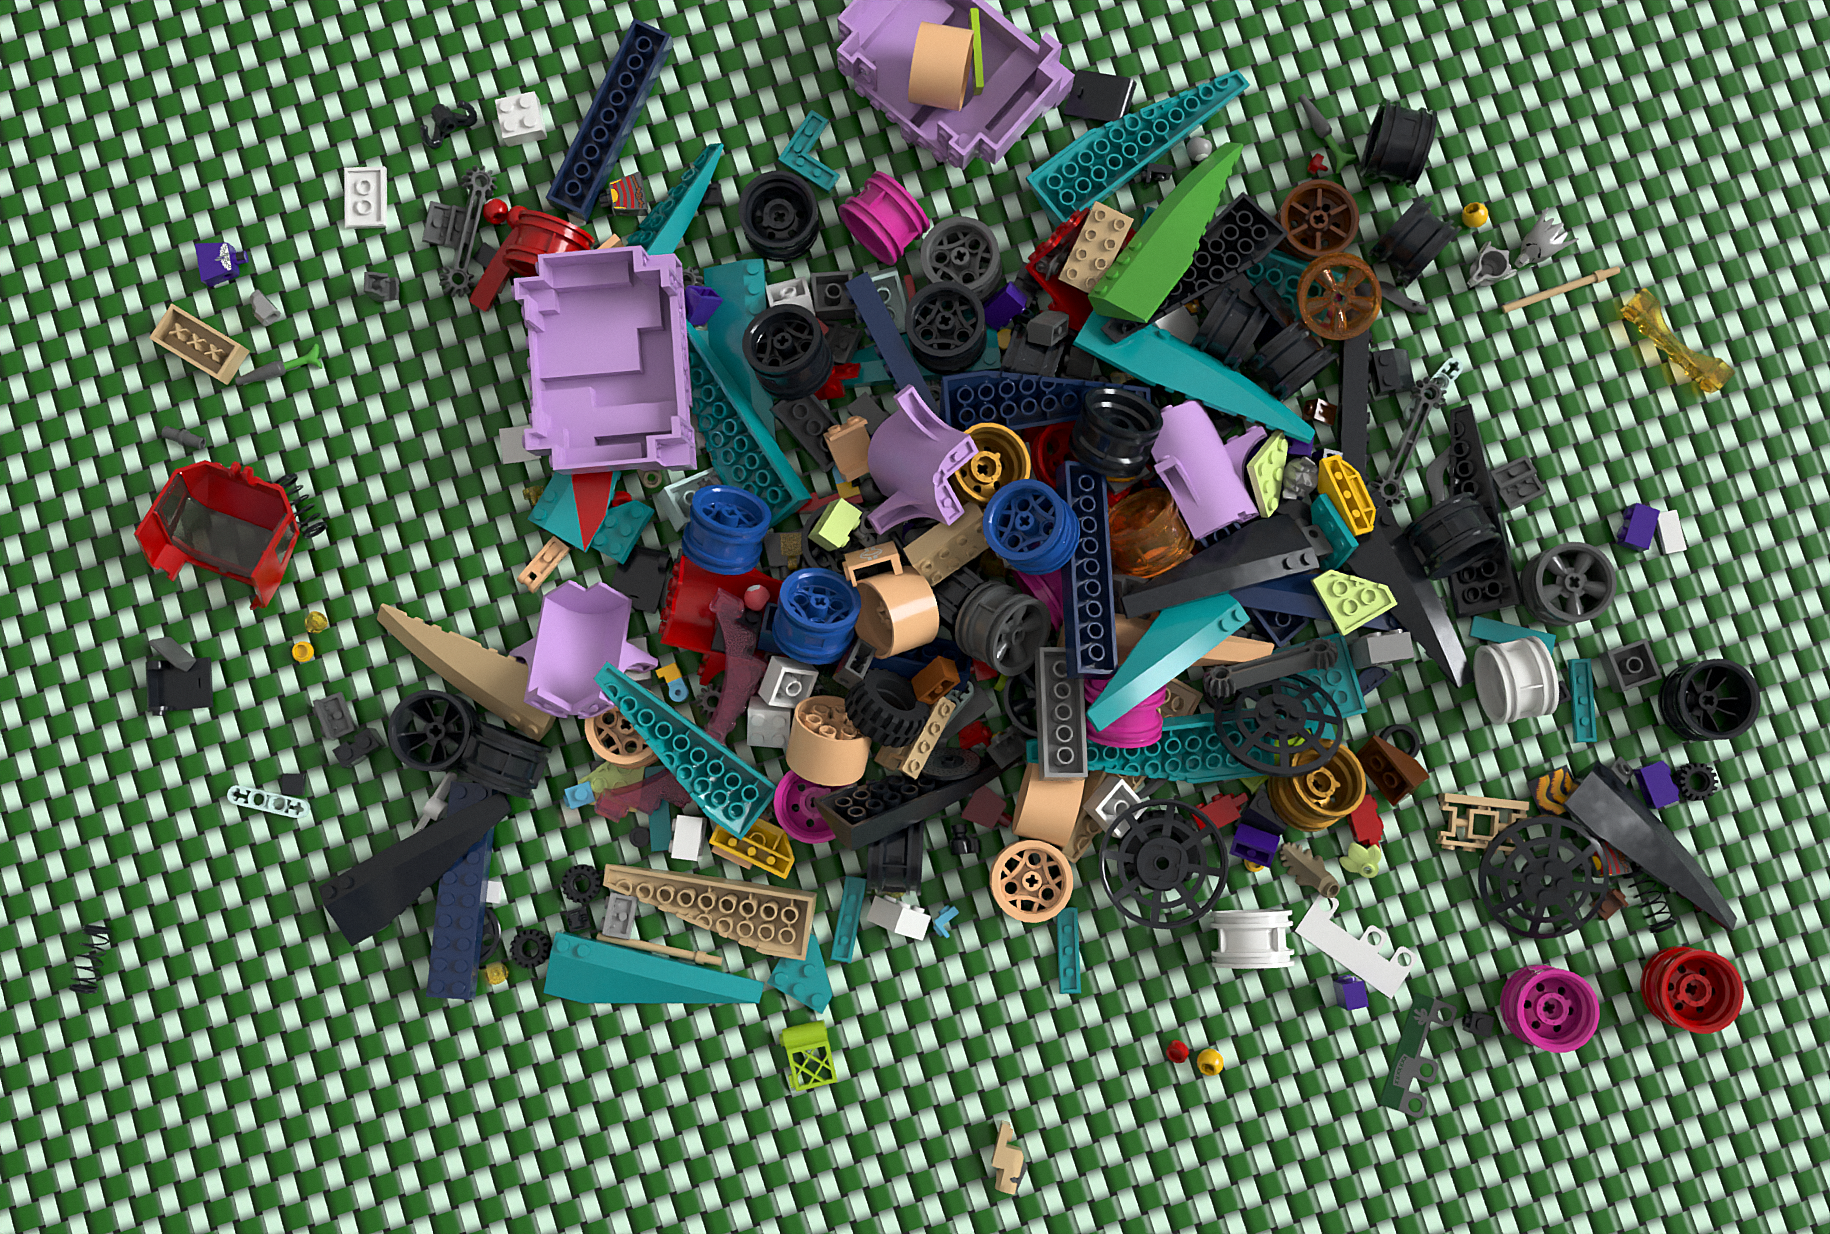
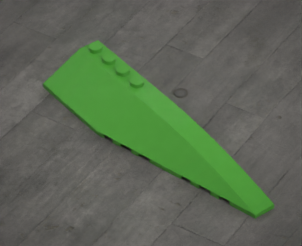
M1224 143L1192 170L1155 209L1089 293L1088 298L1097 315L1141 323L1148 322L1191 265L1194 259L1192 255L1200 246L1199 239L1201 236H1204L1206 232L1205 226L1207 223H1210L1220 201L1219 195L1226 188V179L1231 177V168L1233 165H1236L1244 148L1243 144Z

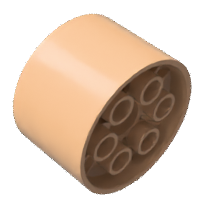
M925 21L921 22L910 71L908 101L910 103L961 111L971 66L974 30Z
M902 566L903 573L895 575L894 571L890 570L856 581V588L861 596L862 605L854 629L858 638H861L877 649L874 657L878 659H884L928 644L935 639L938 633L939 612L935 596L925 577L921 576L914 567Z
M828 695L813 696L802 700L796 706L786 750V762L800 777L821 785L843 786L852 784L863 776L872 740L868 736L865 737L861 734V731L853 726L852 720L848 719L847 712H845V698Z
M1028 763L1016 802L1012 834L1066 847L1077 819L1085 779L1082 781H1039V764Z

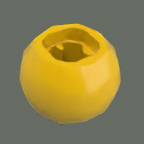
M1479 202L1468 204L1464 207L1461 214L1463 223L1470 228L1481 227L1487 221L1488 209Z
M1205 1049L1198 1055L1197 1067L1201 1073L1207 1076H1214L1223 1069L1224 1059L1220 1052L1215 1049Z

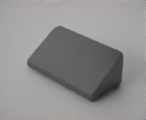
M171 637L149 641V645L172 665L184 672H187L196 662V659Z

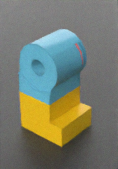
M835 464L832 471L840 498L845 500L859 495V487H852L851 481L843 480Z
M676 662L655 670L658 678L662 679L665 677L669 686V696L673 701L683 702L688 698L689 691Z

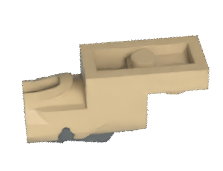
M1001 1120L991 1160V1165L999 1168L996 1171L995 1189L1008 1194H1015L1028 1166L1024 1162L1022 1149L1006 1144L1007 1141L1011 1142L1013 1129L1010 1128V1122Z

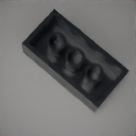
M814 394L798 400H779L769 409L822 472H828L835 465L823 434L828 432L830 427L840 424Z

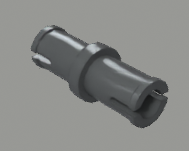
M168 425L163 428L161 433L164 439L176 441L181 446L188 445L199 450L204 449L207 442L205 437L191 434L190 431L185 429H175Z

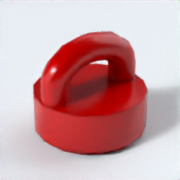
M1319 153L1315 154L1308 165L1307 172L1313 175L1318 169L1327 172L1328 167L1322 164L1324 156Z
M616 491L612 500V507L614 508L632 501V496L625 491Z
M1172 1040L1166 1050L1167 1057L1175 1063L1185 1062L1189 1054L1188 1047L1179 1040Z

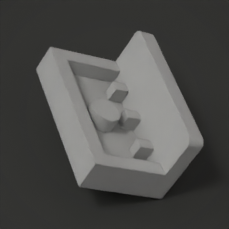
M612 892L610 896L606 897L604 908L607 909L606 917H602L600 923V930H603L602 935L630 940L638 897Z

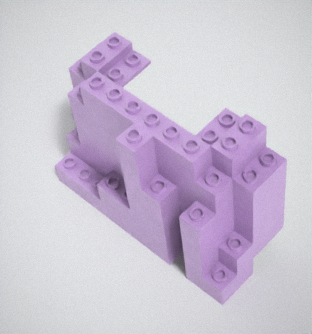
M853 0L837 18L839 39L843 42L837 49L838 69L844 76L847 77L849 75L854 79L856 93L861 97L865 96L869 99L870 104L876 110L881 109L889 121L899 124L901 126V137L907 143H913L915 146L919 144L923 149H929L937 161H943L945 164L950 163L953 167H959L961 170H964L975 157L977 159L981 157L987 163L991 162L993 165H996L1038 116L1042 119L1052 106L1057 108L1072 89L1075 75L1059 62L1062 44L1046 32L1041 37L1039 46L984 0ZM970 8H978L984 77L982 94L973 95L972 69L970 66L966 93L960 112L910 103L908 101L910 71L921 22L925 21L969 29L968 15Z
M641 245L538 255V262L535 263V268L539 276L514 278V285L511 286L512 297L522 305V317L525 327L528 328L526 347L530 353V357L527 358V366L531 370V378H529L528 384L533 399H530L532 413H529V423L532 428L524 429L525 435H522L523 448L535 456L549 455L550 467H553L554 471L562 475L641 469L642 471L669 469L672 472L697 470L694 428L690 425L689 408L693 406L681 261L675 253L649 256Z

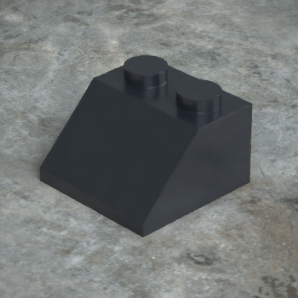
M1391 348L1372 352L1371 363H1368V367L1371 372L1375 397L1412 391L1411 387L1415 386L1408 350Z
M722 602L715 617L710 650L752 660L761 630L763 612Z
M1256 789L1240 813L1241 817L1233 824L1238 827L1242 823L1278 837L1288 826L1273 809L1269 795L1261 789Z

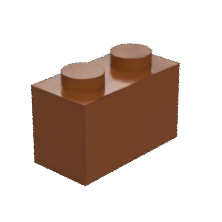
M938 656L913 677L911 681L917 700L933 705L960 682L955 662Z

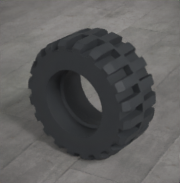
M878 668L868 669L864 678L849 690L844 700L845 712H847L848 719L852 720L853 726L859 729L865 737L871 738L873 742H879L881 745L891 746V748H901L915 740L929 719V707L927 703L917 700L913 685L907 681V678L883 668L880 670Z
M1166 810L1143 812L1137 819V822L1140 824L1150 819L1164 818ZM1174 813L1173 820L1187 825L1197 833L1188 820L1184 819L1182 815ZM1163 824L1152 825L1143 830L1147 835L1152 831L1162 830ZM1172 826L1171 834L1179 844L1189 838L1188 834ZM1131 827L1121 839L1119 838L1120 845L1128 832L1132 830ZM1136 835L1129 842L1125 853L1138 854L1141 841ZM1196 845L1186 850L1188 863L1198 865L1200 856ZM1124 861V871L1127 876L1133 879L1139 875L1136 863ZM1187 872L1181 883L1188 882L1192 878L1193 873ZM1145 882L1140 884V886L1144 888L1153 890V887L1147 885ZM1173 888L1162 889V891H1170Z

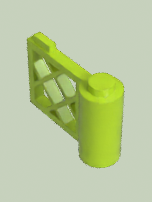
M824 1019L782 1029V1033L779 1034L781 1047L785 1046L792 1072V1074L788 1075L791 1088L795 1087L797 1092L838 1082ZM825 1046L827 1054L823 1060L812 1055L816 1048ZM802 1052L807 1055L802 1065L794 1061L793 1053ZM810 1058L820 1063L815 1073L805 1068ZM822 1066L831 1070V1078L823 1079L817 1075ZM801 1071L812 1076L808 1083L799 1085L798 1076Z

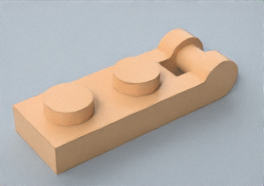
M553 535L518 576L517 581L528 586V590L531 593H535L571 549ZM532 572L537 575L534 581L530 578Z

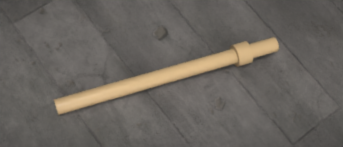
M1615 266L1606 270L1600 269L1592 272V275L1501 306L1502 312L1507 313L1593 282H1603L1606 278L1619 274L1620 268Z
M598 932L597 940L694 960L698 964L704 965V963L721 966L722 957L708 955L704 951L698 950L693 952L631 938L629 940L602 935V932Z

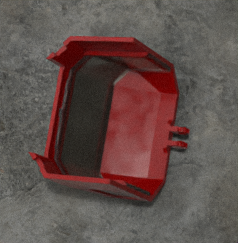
M207 460L175 469L134 533L149 566L155 570L162 569L168 573L166 578L174 582L186 562L255 587L257 595L249 607L250 610H255L257 606L266 608L281 583L300 534L284 488L279 484H270L257 476H253L254 470L250 466H246L243 472H241L242 467L236 461L232 463L230 469L218 462L212 463Z

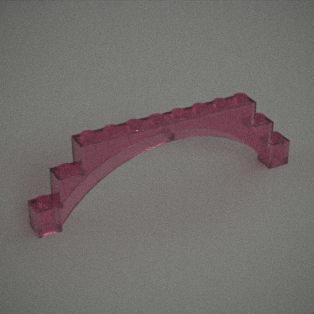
M719 587L709 607L717 615L724 639L725 675L717 706L704 731L724 745L727 733L733 731L737 716L744 712L747 706L746 701L749 696H753L757 689L756 684L759 678L765 676L768 664L765 658L747 650L753 647L756 641V633L754 629L736 620V618L739 619L745 610L742 599ZM666 767L660 772L628 786L610 790L604 787L594 807L595 813L618 823L621 817L625 818L629 806L651 816L654 810L657 811L659 809L662 799L683 809L693 799Z

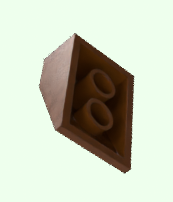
M1376 735L1355 754L1361 763L1363 771L1393 807L1408 798L1430 778L1429 774L1416 759Z

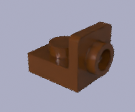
M1319 398L1307 400L1303 406L1302 420H1313L1326 426H1333L1338 406Z
M1608 888L1605 899L1597 911L1598 916L1603 921H1607L1621 907L1626 908L1629 905L1625 900L1626 896L1619 889ZM1600 894L1588 904L1591 908L1594 907Z

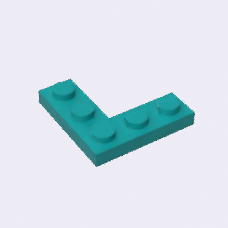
M811 110L779 156L778 162L829 194L839 180L840 174L808 155L829 122L826 118Z

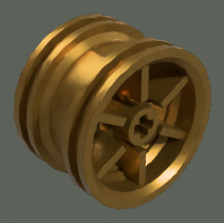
M980 423L964 431V433L971 436L979 452L947 478L962 507L968 502L979 505L985 512L988 502L1003 486L1013 481L1029 479L1030 457L1025 444L1011 429L996 423ZM984 447H988L990 452L984 451ZM963 471L966 472V476L964 478L961 474V472ZM994 483L997 484V485H999V489H998V490H995V489H994V487H993V484H994ZM974 486H978V487H977V491H978V492H976V491L973 490Z
M1320 738L1319 743L1327 751L1334 742V740ZM1340 744L1336 755L1321 769L1298 777L1283 778L1269 776L1267 789L1273 809L1286 824L1304 832H1317L1324 830L1340 818L1357 809L1363 801L1366 792V779L1359 760L1346 746ZM1313 747L1301 753L1290 754L1289 767L1308 764L1321 756Z

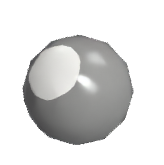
M1194 136L1187 143L1186 151L1192 160L1203 161L1211 154L1212 144L1209 140Z

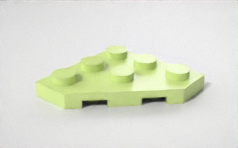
M1275 430L1247 464L1260 515L1263 518H1269L1279 504L1288 450V442L1283 434V430Z
M1327 570L1310 580L1341 636L1348 634L1397 605L1387 585L1374 583L1334 570Z
M627 747L628 753H633L637 749L633 747ZM606 761L597 767L596 770L580 779L578 784L590 781L596 799L590 805L638 813L645 766L640 767V769L628 770L619 768Z

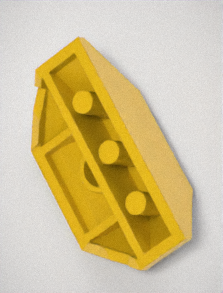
M1339 455L1321 459L1319 461L1317 484L1320 495L1324 493L1328 495L1354 537L1373 531L1376 509L1359 472L1349 463L1343 461Z
M759 817L742 840H739L717 824L709 841L710 844L784 879L787 878L795 861L787 833L784 829Z

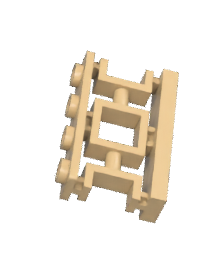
M944 696L933 705L928 704L929 719L915 740L901 748H891V746L886 747L882 745L874 761L892 772L896 770L900 762L901 764L897 770L917 779L956 705Z
M1439 793L1438 801L1441 802L1439 810L1449 811L1448 832L1437 831L1438 839H1436V844H1442L1444 849L1455 850V846H1463V851L1476 852V848H1483L1485 851L1488 841H1491L1498 834V831L1516 822V818H1527L1526 810H1529V802ZM1449 803L1475 805V809H1466V819L1457 818V807H1450ZM1491 807L1517 810V814L1508 813L1507 823H1499L1500 812L1491 811ZM1474 814L1491 815L1490 836L1472 834ZM1456 826L1465 827L1464 838L1473 839V843L1446 840V836L1455 837ZM1510 837L1506 839L1507 843H1514ZM1516 845L1515 847L1499 846L1494 854H1497V850L1505 851V855H1510L1517 847Z

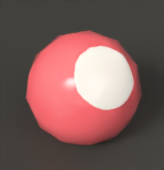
M761 585L749 587L744 594L745 605L753 611H760L770 598L769 591Z

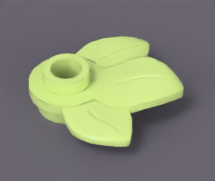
M1351 842L1348 856L1340 857L1339 861L1346 870L1357 872L1366 878H1373L1379 872L1378 863L1381 859V851L1376 844L1365 849L1361 845Z

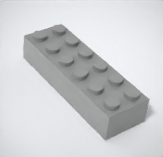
M1039 647L1034 652L1039 781H1082L1088 777L1084 679H1067L1065 647Z

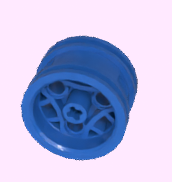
M1021 479L1003 486L988 502L983 517V532L989 546L1014 568L1029 575H1044L1060 569L1070 560L1079 543L1080 526L1073 509L1051 487L1034 479ZM1050 505H1053L1048 513L1044 511ZM1020 540L1019 545L1013 548L1015 542Z
M710 485L696 491L689 510L691 521L687 523L681 541L684 554L694 564L714 573L739 575L753 570L757 566L762 553L761 539L767 534L771 522L769 507L755 494L734 486Z
M806 568L789 575L782 583L778 598V608L772 624V636L777 646L789 657L807 664L821 665L839 660L847 653L851 646L854 626L860 613L862 604L858 589L853 587L852 582L847 581L843 575L824 568Z

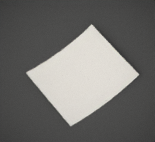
M530 424L499 429L503 464L541 458V456H535L527 452L522 445V435H525L524 429L532 428Z

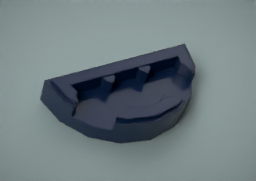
M1369 667L1361 671L1357 679L1363 697L1393 674L1387 669L1380 667Z

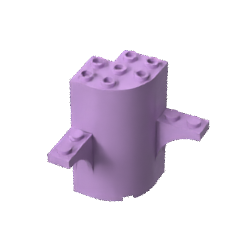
M908 384L893 397L899 410L878 427L868 449V467L871 476L881 493L889 497V499L867 516L876 533L880 535L903 521L918 517L933 518L948 526L957 520L965 511L949 485L947 478L979 452L969 434L956 430L939 419L924 403L914 386Z
M1188 399L1176 407L1169 405L1161 409L1163 426L1151 450L1157 463L1154 467L1171 492L1194 539L1198 541L1235 521L1242 524L1260 515L1246 488L1244 468L1247 457L1253 447L1267 436L1264 428L1255 425L1246 430L1247 434L1241 437L1238 435L1233 436L1224 445L1205 406L1200 400Z
M571 580L543 595L536 637L509 653L510 656L517 658V662L522 664L527 662L528 680L524 702L553 716L567 718L568 715H578V719L595 717L616 707L593 679L606 661L623 673L625 670H635L645 674L658 665V659L638 649L633 644L626 642L632 599L602 582H597L585 589Z

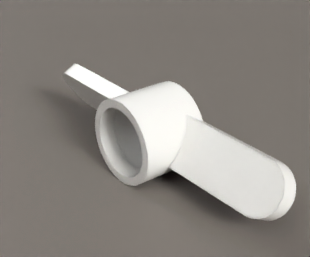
M454 772L446 774L434 795L425 804L422 810L424 815L411 835L423 830L430 818L438 822L448 809V803L444 799L450 791L451 781L457 780V774Z

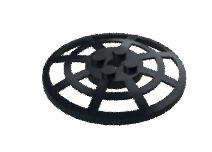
M1298 674L1284 677L1309 686L1308 688L1303 689L1300 686L1280 681L1277 678L1257 683L1249 688L1237 689L1236 691L1241 693L1236 702L1234 712L1221 714L1225 696L1217 699L1213 722L1215 732L1221 745L1237 762L1258 773L1285 778L1298 777L1315 772L1328 764L1336 755L1343 736L1341 712L1332 697L1322 687ZM1272 686L1273 694L1263 697L1254 691ZM1281 686L1298 691L1299 694L1294 698L1282 694ZM1318 692L1332 707L1336 717L1324 714L1320 703L1313 694ZM1247 697L1257 702L1254 710L1241 711L1243 702ZM1308 698L1314 705L1317 713L1306 712L1301 703ZM1281 714L1285 719H1277L1274 715ZM1242 719H1253L1257 730L1251 734L1245 727ZM1235 720L1239 731L1247 739L1239 749L1227 736L1222 722ZM1306 720L1319 721L1314 735H1311L1304 728ZM1325 722L1337 725L1336 738L1328 751L1319 743L1324 732ZM1265 735L1279 740V747L1260 741V739ZM1298 735L1306 741L1303 744L1288 747V740ZM1253 746L1266 752L1280 754V766L1259 762L1246 754ZM1313 747L1321 756L1308 764L1289 767L1290 754L1301 753Z
M1159 798L1135 804L1122 812L1113 821L1101 843L1098 867L1104 891L1113 905L1122 914L1143 926L1154 929H1173L1192 924L1214 907L1226 885L1229 860L1224 839L1217 826L1206 814L1186 802ZM1167 805L1164 818L1150 819L1139 824L1132 814L1148 806ZM1175 807L1194 814L1206 826L1195 833L1187 825L1173 820ZM1125 819L1132 830L1123 839L1119 852L1106 850L1112 833ZM1163 824L1161 837L1150 840L1143 830L1152 825ZM1172 826L1188 834L1189 838L1181 844L1170 839ZM1211 833L1219 848L1220 868L1207 866V855L1201 840ZM1136 835L1143 844L1138 854L1125 853L1129 842ZM1196 845L1199 852L1200 865L1188 863L1186 850ZM1160 857H1165L1168 861V866L1163 870L1159 869L1156 865V861ZM1105 858L1117 860L1118 874L1123 887L1114 894L1106 878ZM1124 861L1136 863V869L1139 874L1129 882L1124 872ZM1187 872L1198 873L1199 876L1196 883L1188 892L1181 883ZM1206 875L1219 877L1212 896L1200 908L1193 897L1202 887ZM1145 882L1153 887L1152 900L1142 897L1134 889ZM1174 887L1181 896L1173 901L1161 902L1162 889ZM1127 894H1130L1138 902L1151 907L1150 920L1133 914L1119 901ZM1186 903L1193 912L1192 915L1177 921L1159 922L1160 909L1174 908Z
M1554 815L1530 816L1506 826L1496 834L1486 847L1478 870L1479 892L1488 912L1507 930L1520 936L1535 939L1557 938L1582 927L1599 910L1609 885V865L1605 852L1599 842L1580 824ZM1552 824L1551 837H1538L1524 842L1517 833V831L1532 825ZM1561 825L1579 832L1591 844L1583 851H1580L1572 843L1560 839ZM1510 837L1517 848L1510 853L1502 868L1490 866V860L1496 849L1505 839ZM1549 844L1548 854L1534 856L1529 850L1533 846ZM1558 847H1565L1576 856L1565 863L1557 857ZM1595 851L1600 856L1603 866V884L1592 883L1591 869L1587 858ZM1522 853L1527 862L1523 865L1520 872L1511 871L1510 867ZM1580 864L1583 865L1585 872V882L1573 881L1571 871ZM1487 874L1500 877V888L1505 901L1495 906L1492 905L1487 892ZM1543 876H1551V882L1549 884H1541V878ZM1507 879L1519 881L1522 892L1511 898ZM1571 890L1583 891L1579 900L1570 907L1565 898ZM1589 892H1601L1594 907L1584 918L1579 920L1575 912L1584 904ZM1527 899L1537 904L1534 915L1524 912L1517 905ZM1558 904L1563 913L1555 916L1543 917L1546 906ZM1511 908L1520 917L1532 921L1528 932L1512 926L1499 913ZM1568 918L1572 926L1561 931L1538 934L1541 923H1552Z

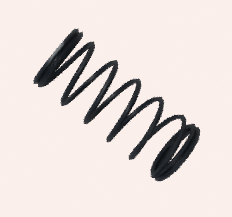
M290 473L282 476L274 483L279 484L282 482L280 486L285 489L294 484L298 476L295 473ZM304 485L294 487L286 493V496L298 492ZM309 494L299 497L290 505L292 506L306 500ZM309 504L299 512L294 513L295 518L298 514L312 509L315 504ZM316 513L303 522H297V524H301L299 531L302 533L303 538L315 537L327 528V522L323 521L311 525L305 531L301 530L305 523L318 518L321 513Z
M1637 866L1632 868L1631 873L1622 874L1623 879H1630L1645 872ZM1648 875L1641 881L1629 885L1628 888L1647 882L1655 883L1647 891L1633 896L1635 899L1649 893H1660L1650 903L1638 907V909H1642L1651 904L1665 903L1661 910L1643 918L1645 920L1658 914H1670L1667 920L1661 921L1649 928L1650 933L1655 934L1672 928L1677 922L1675 919H1671L1673 915L1671 912H1661L1666 908L1667 902L1657 901L1661 897L1662 892L1651 891L1657 882L1653 880L1645 881L1650 877Z
M84 925L82 934L105 939L107 942L95 944L79 943V945L99 949L104 954H77L76 956L98 961L102 965L90 967L73 966L74 968L97 973L99 977H72L71 979L88 982L96 987L71 984L69 990L78 993L95 994L98 992L99 986L88 980H95L101 977L99 972L92 969L100 968L104 963L93 957L107 954L104 949L96 946L109 943L107 938L97 934H110L112 930L102 926Z

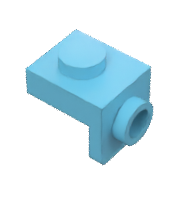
M590 781L564 789L566 794L563 795L566 806H570L571 810L596 801Z
M946 905L938 912L940 916L934 919L936 925L933 928L940 937L944 935L948 938L950 936L943 925L959 913L954 905L951 907Z

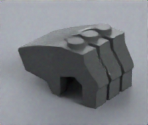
M364 272V292L372 300L378 302L399 300V279L397 277L389 278L388 273Z

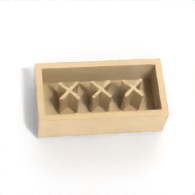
M1094 201L1057 279L1089 294L1112 265L1134 219Z
M173 304L170 305L149 337L154 342L226 385L230 383L250 352L239 343Z
M968 502L962 507L965 513L948 526L940 522L903 548L912 566L921 576L925 577L932 587L990 547L983 532L984 511L979 505Z

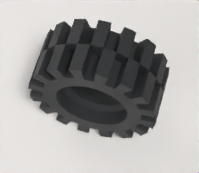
M1688 763L1680 767L1681 770L1676 771L1678 776H1674V780H1677L1675 785L1679 788V794H1683L1681 797L1691 801L1709 799L1708 796L1715 794L1712 791H1717L1718 787L1714 786L1715 783H1718V780L1714 779L1717 774L1712 773L1711 771L1714 769L1707 767V764ZM1695 773L1700 775L1703 780V785L1698 790H1694L1689 785V778Z
M587 864L572 866L565 872V876L562 877L563 883L561 887L564 889L562 891L563 894H566V898L573 900L572 902L584 903L594 899L599 894L600 887H602V883H600L602 879L598 875L599 872ZM579 875L586 876L589 880V888L584 892H579L574 887V880Z
M527 929L515 935L514 940L510 944L512 945L510 948V952H512L511 958L512 960L515 959V964L521 965L522 968L527 967L528 969L543 964L548 959L549 952H551V948H549L551 943L547 940L548 936L544 935L541 930L537 931V929ZM528 940H532L538 945V952L533 957L526 956L523 952V945Z

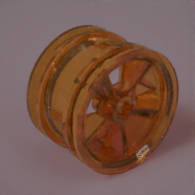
M1330 252L1314 259L1304 269L1297 285V301L1303 320L1313 332L1327 339L1345 340L1358 336L1373 324L1381 308L1382 291L1374 272L1363 259L1347 252ZM1336 266L1350 267L1344 282H1335L1330 268ZM1367 277L1370 284V296H1356L1353 288ZM1314 279L1326 289L1323 297L1307 298L1308 289ZM1337 293L1345 295V297H1342L1343 300L1340 302H1338L1337 299H1333L1336 297L1335 294ZM1325 308L1333 312L1330 324L1317 319L1314 315ZM1351 308L1361 312L1356 318L1347 322L1345 312Z
M1165 488L1145 489L1122 499L1108 510L1110 549L1116 553L1115 562L1123 575L1146 579L1157 577L1181 563L1193 549L1195 539L1186 521L1179 517L1178 505L1169 490Z

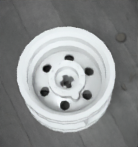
M1528 636L1511 642L1494 643L1477 648L1473 664L1476 690L1486 715L1494 724L1502 725L1515 722L1517 719L1540 717L1555 712L1559 701L1558 678L1552 657L1541 639L1536 636Z
M1254 909L1209 912L1210 917H1214V922L1210 923V928L1218 930L1219 944L1217 950L1211 951V955L1216 957V961L1212 962V967L1251 969L1295 965V960L1290 959V955L1294 954V949L1286 947L1285 929L1288 926H1293V921L1288 920V915H1292V910Z

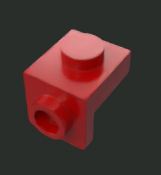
M980 720L967 725L958 732L960 747L968 749L981 742L989 747L992 737L990 728L985 726Z

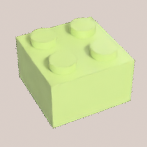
M842 498L829 503L808 538L827 551L840 547L843 548L849 541L850 537H848L851 529L855 530L861 521L859 517L862 512Z

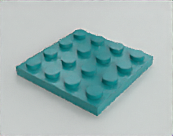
M1340 633L1322 637L1323 640L1330 639L1331 643H1336L1338 659L1334 667H1328L1327 671L1324 669L1318 671L1316 668L1295 674L1306 677L1322 687L1337 704L1342 719L1367 712L1345 637L1341 636ZM1306 642L1273 650L1271 655L1302 647ZM1285 677L1279 678L1280 681L1295 684L1297 686L1302 687L1303 689L1309 687L1306 684H1303L1293 679ZM1281 686L1282 694L1293 698L1299 694L1298 691ZM1318 692L1313 694L1320 703L1324 714L1336 717L1332 707ZM1308 698L1301 703L1306 712L1317 713L1314 705ZM1279 714L1280 719H1285L1283 715ZM1306 720L1304 728L1318 726L1319 721Z

